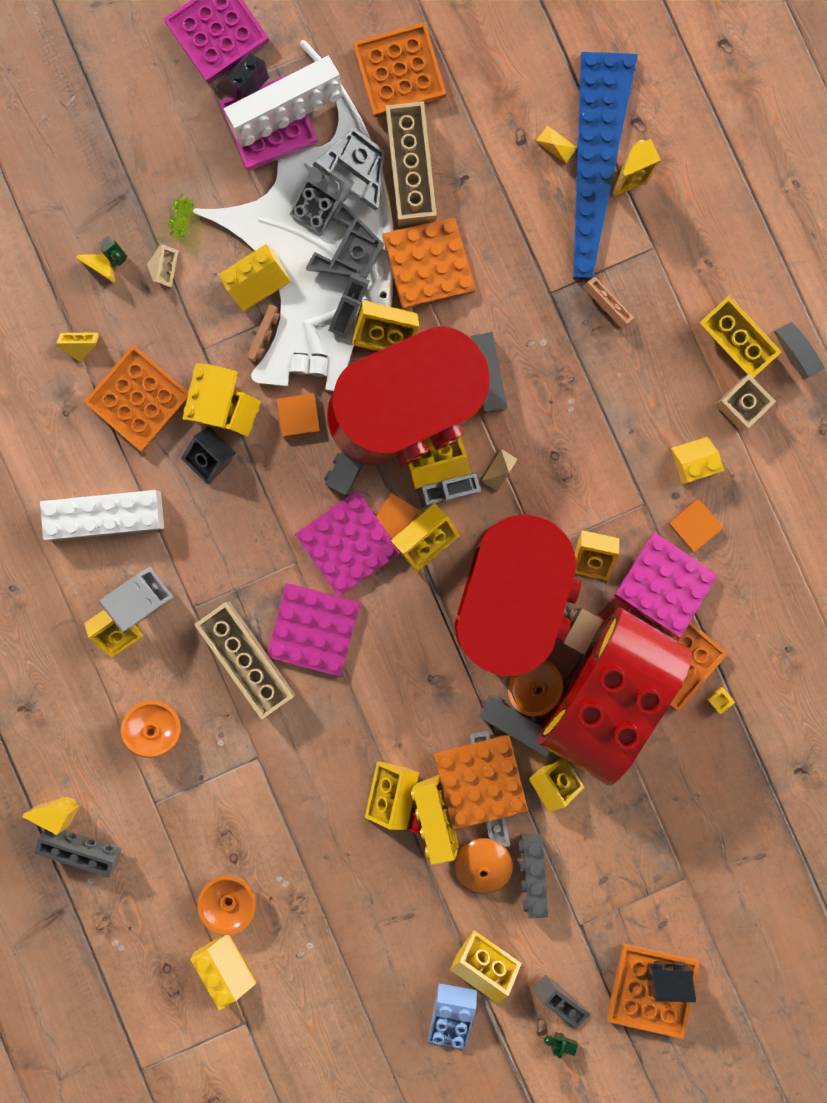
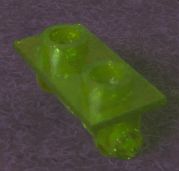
M181 194L178 199L175 198L172 207L175 210L174 217L171 216L168 223V228H171L170 235L174 231L180 237H184L187 234L190 220L184 219L183 215L190 218L194 204L191 198L186 197L184 200V194Z

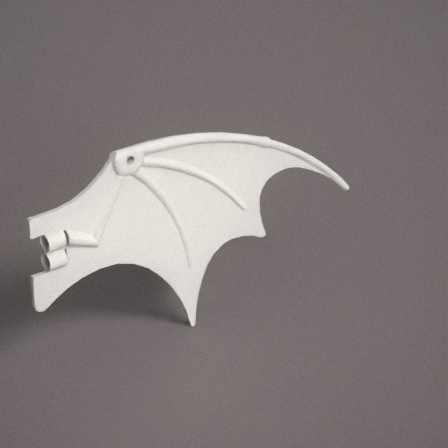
M302 40L300 42L301 48L314 62L322 59L306 41ZM342 85L343 96L336 101L339 122L336 134L330 142L319 147H308L278 159V174L275 184L266 195L254 202L229 208H195L193 210L194 214L214 221L233 232L254 251L265 244L272 247L291 280V283L279 290L281 313L275 338L268 352L251 374L253 381L258 384L288 387L289 373L298 375L310 374L317 377L327 376L326 390L334 391L336 381L341 372L348 366L352 350L355 347L353 345V337L358 311L346 339L328 331L350 277L306 271V266L314 252L332 260L348 228L332 219L323 234L320 235L289 215L315 161L352 128H356L371 140L355 105ZM337 162L334 169L354 182L344 204L383 242L382 234L394 231L390 200L383 171L379 208L373 210L360 200L367 184ZM384 246L367 277L370 282L362 300L392 307L394 278ZM381 295H386L387 297H386V298H381L380 296H381Z

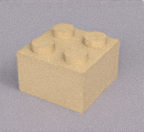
M748 374L715 405L742 432L749 429L776 401Z
M576 608L575 610L572 609L567 617L571 622L567 638L563 644L585 654L603 620L582 608Z

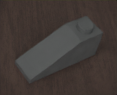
M547 975L533 988L543 1005L576 1028L590 1015L582 1005Z

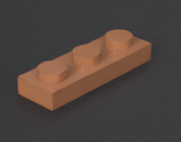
M596 277L583 286L588 296L593 298L600 308L611 316L616 325L624 328L634 319Z
M269 305L248 352L247 358L252 362L257 363L258 359H262L265 352L263 347L266 342L270 341L272 336L271 329L279 321V310L274 305Z

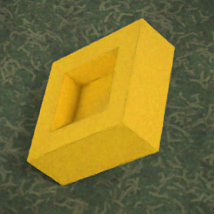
M720 687L707 698V701L720 715L735 703L723 687Z

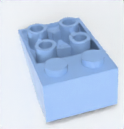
M438 984L428 1043L466 1049L476 1012L477 990Z

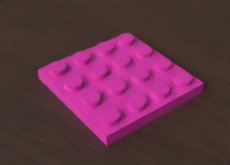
M190 0L164 18V22L207 84L233 67L241 58L249 53L252 54L270 42L268 36L243 0Z
M286 75V76H284V77H281V78H278V79L273 80V81H271V82H268V83H266V84H263V86H262L259 90H261V89H263V88H265V87H267V86H269V85H271V84H273V83H275V82H277V81H279V80H281V79H283V78H285V77H287V76H289V75ZM234 97L219 102L228 125L229 122L224 108L239 101ZM307 115L300 120L289 123L285 128H279L269 136L262 137L253 144L242 148L232 132L247 171L318 144L317 137Z
M358 490L295 534L338 597L400 554L391 542V537Z
M654 532L614 596L679 639L718 575Z
M286 583L267 656L272 659L341 677L361 602Z

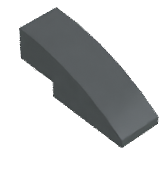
M355 273L351 274L328 331L346 339L370 280Z
M792 322L774 331L791 365L795 364L803 380L825 369L812 345Z
M474 473L418 488L417 492L421 507H426L434 503L438 504L481 492L477 474Z

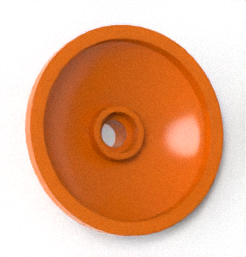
M546 660L530 672L511 676L508 684V696L514 708L522 714L531 717L542 716L551 712L559 704L564 692V680L561 672L556 666ZM539 689H543L541 694H538Z
M145 701L135 705L126 713L121 724V737L125 746L132 753L146 758L158 757L169 752L177 743L181 730L180 720L170 706L158 701ZM153 731L154 735L149 736L147 733Z
M480 838L466 843L459 850L455 859V872L459 881L469 890L478 893H491L501 889L508 883L513 872V862L509 851L501 843L492 839Z
M233 875L218 876L210 880L200 892L197 903L198 914L203 924L209 930L221 935L236 934L245 929L252 921L256 911V897L250 885L243 879ZM227 898L232 900L231 904L226 902Z

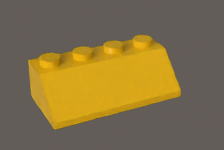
M730 296L725 298L699 323L740 368L752 378L782 352Z
M437 775L416 783L412 787L413 790H411L412 800L416 801L417 805L416 817L418 821H421L422 825L420 829L421 837L426 841V857L430 859L431 865L454 861L460 850L456 830L452 828L440 776Z

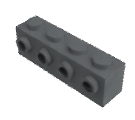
M45 829L38 838L35 854L109 878L118 864L121 848L66 830L56 835Z
M540 833L521 834L522 841L519 842L520 854L523 853V861H520L521 873H524V880H521L522 893L525 892L526 899L523 900V911L527 912L529 919L548 917L543 837Z

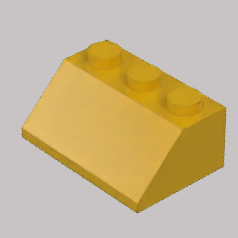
M651 139L645 142L640 140L633 145L612 193L613 197L647 183L661 161Z
M267 244L218 274L227 292L244 312L291 283L275 250Z
M362 300L356 318L353 345L380 351L414 336L419 329L418 315L414 312Z
M196 363L184 408L183 419L199 425L225 428L238 372L210 364Z
M460 437L453 444L438 451H435L432 443L426 445L429 451L423 454L422 458L408 464L415 489L471 474L467 454Z
M434 503L403 531L398 533L391 542L418 573L460 535L449 517Z
M377 761L365 818L390 830H407L413 804L411 790H413L412 787L418 781L419 772L407 767Z
M474 930L457 953L450 970L498 1004L509 996L521 963Z
M222 935L196 950L190 958L218 1010L238 1000L256 984V980L230 935Z

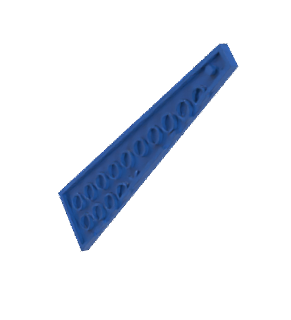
M581 52L573 279L593 278L638 54Z

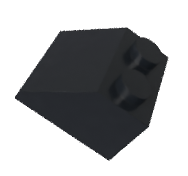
M250 53L247 54L230 69L216 87L237 100L257 92L269 79L265 62Z
M208 426L194 435L181 459L207 484H210L229 465L236 452Z
M663 961L648 963L647 987L656 1002H696L692 972L687 964L681 961H675L673 964H666Z

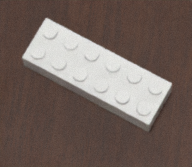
M328 55L224 108L230 128L241 148L253 144L262 137L269 136L279 128H285L289 123L304 118L312 111L320 110L330 102H336L343 96L340 74Z
M158 490L40 501L43 540L53 541L164 530L161 492Z

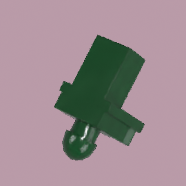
M107 236L100 242L103 248L101 251L113 266H119L125 262L127 255L115 240L112 241Z
M555 1032L554 1038L552 1036L544 1038V1043L551 1046L554 1056L561 1059L563 1052L575 1056L578 1048L577 1041L564 1037V1034L561 1032Z

